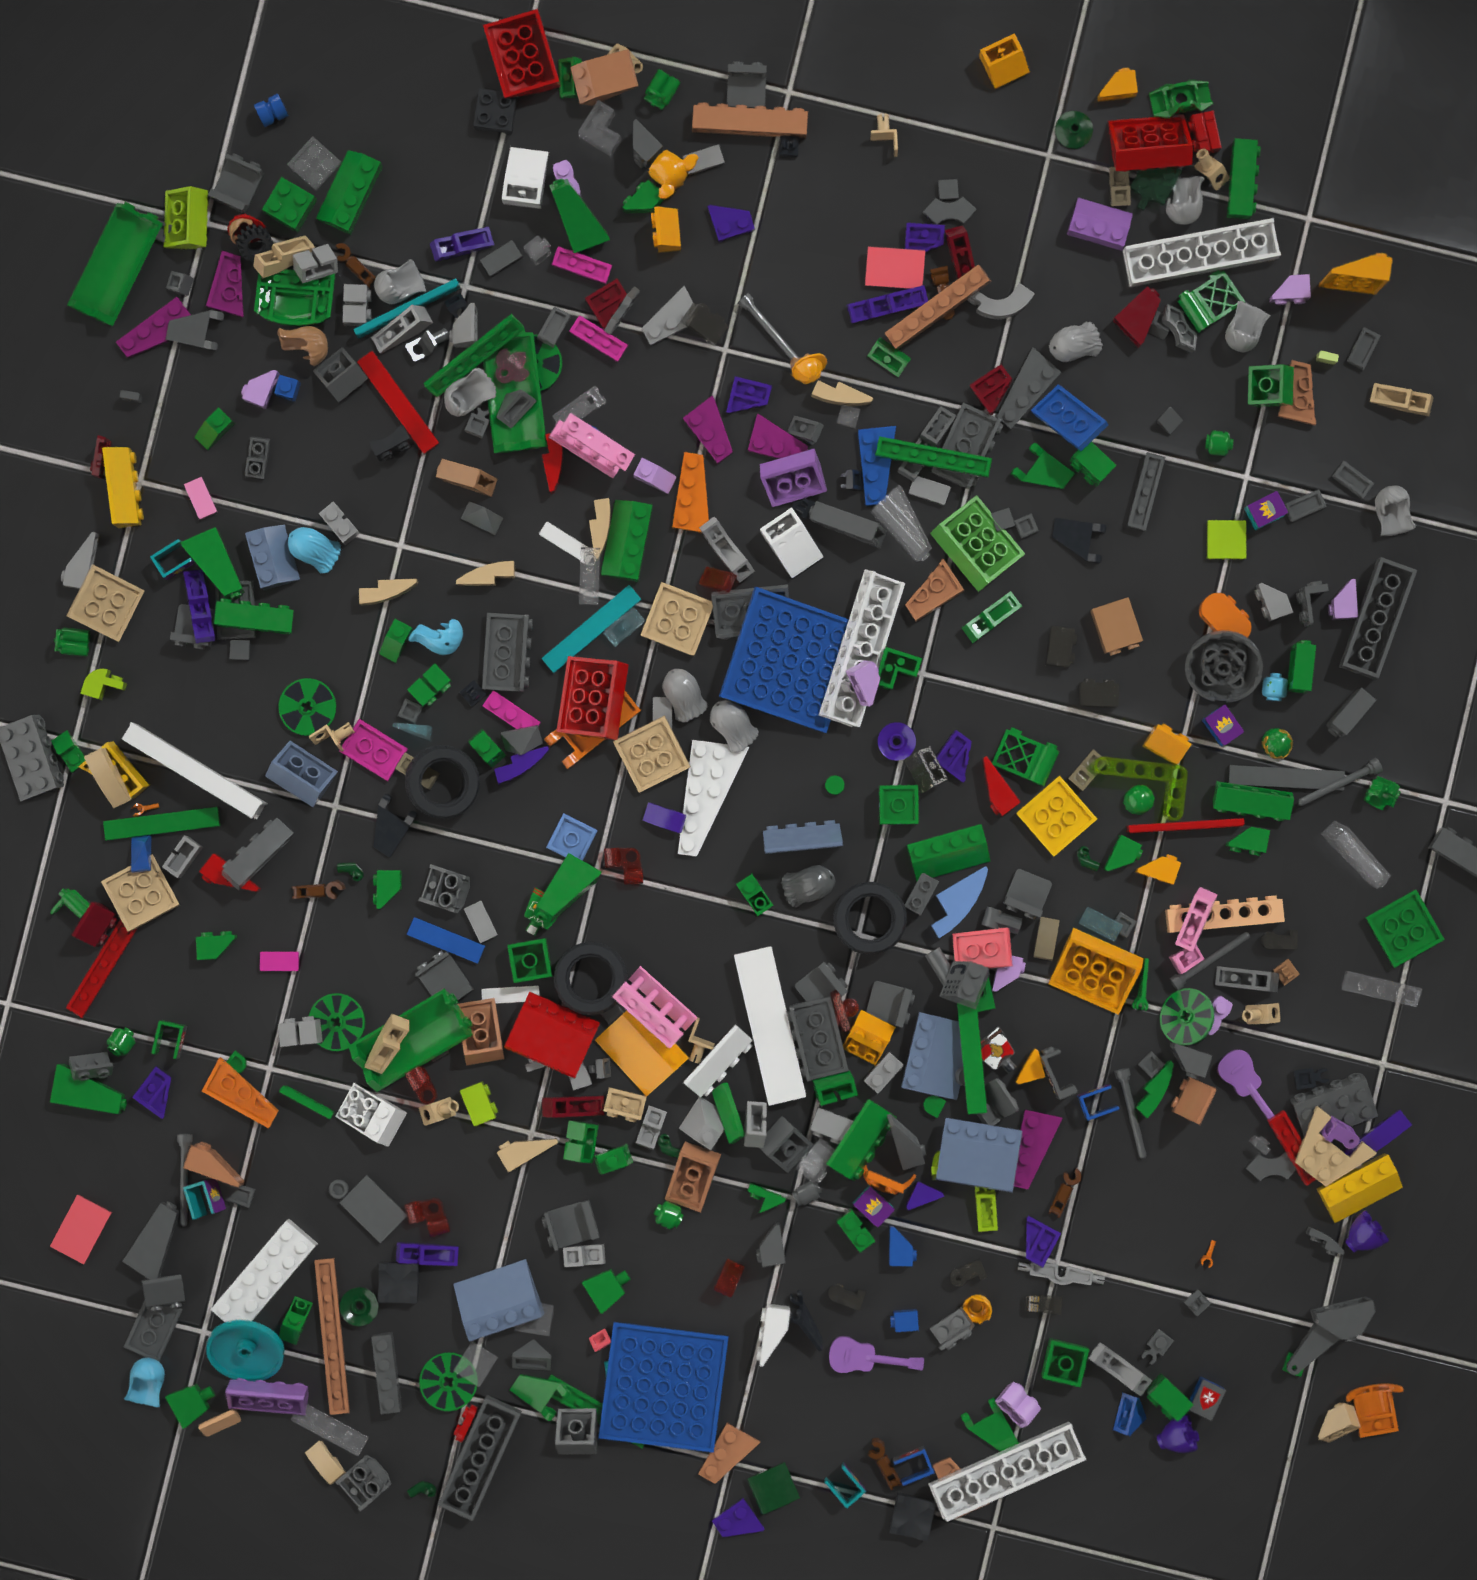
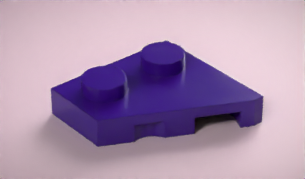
M713 205L708 206L719 242L755 231L749 211Z
M906 223L905 249L925 250L927 252L943 245L945 225Z
M735 376L726 412L731 413L767 405L772 385Z
M955 730L933 761L964 783L972 741Z
M155 1066L132 1098L163 1119L171 1076Z
M1028 1216L1026 1224V1259L1043 1268L1061 1233Z
M744 1498L712 1519L713 1524L722 1537L765 1530Z

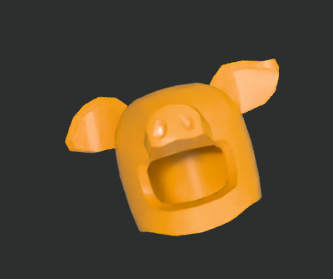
M665 150L654 160L648 173L652 179L662 185L659 189V197L661 199L669 198L673 195L675 189L683 185L688 172L695 167L699 158L696 154H690L682 160L672 152Z

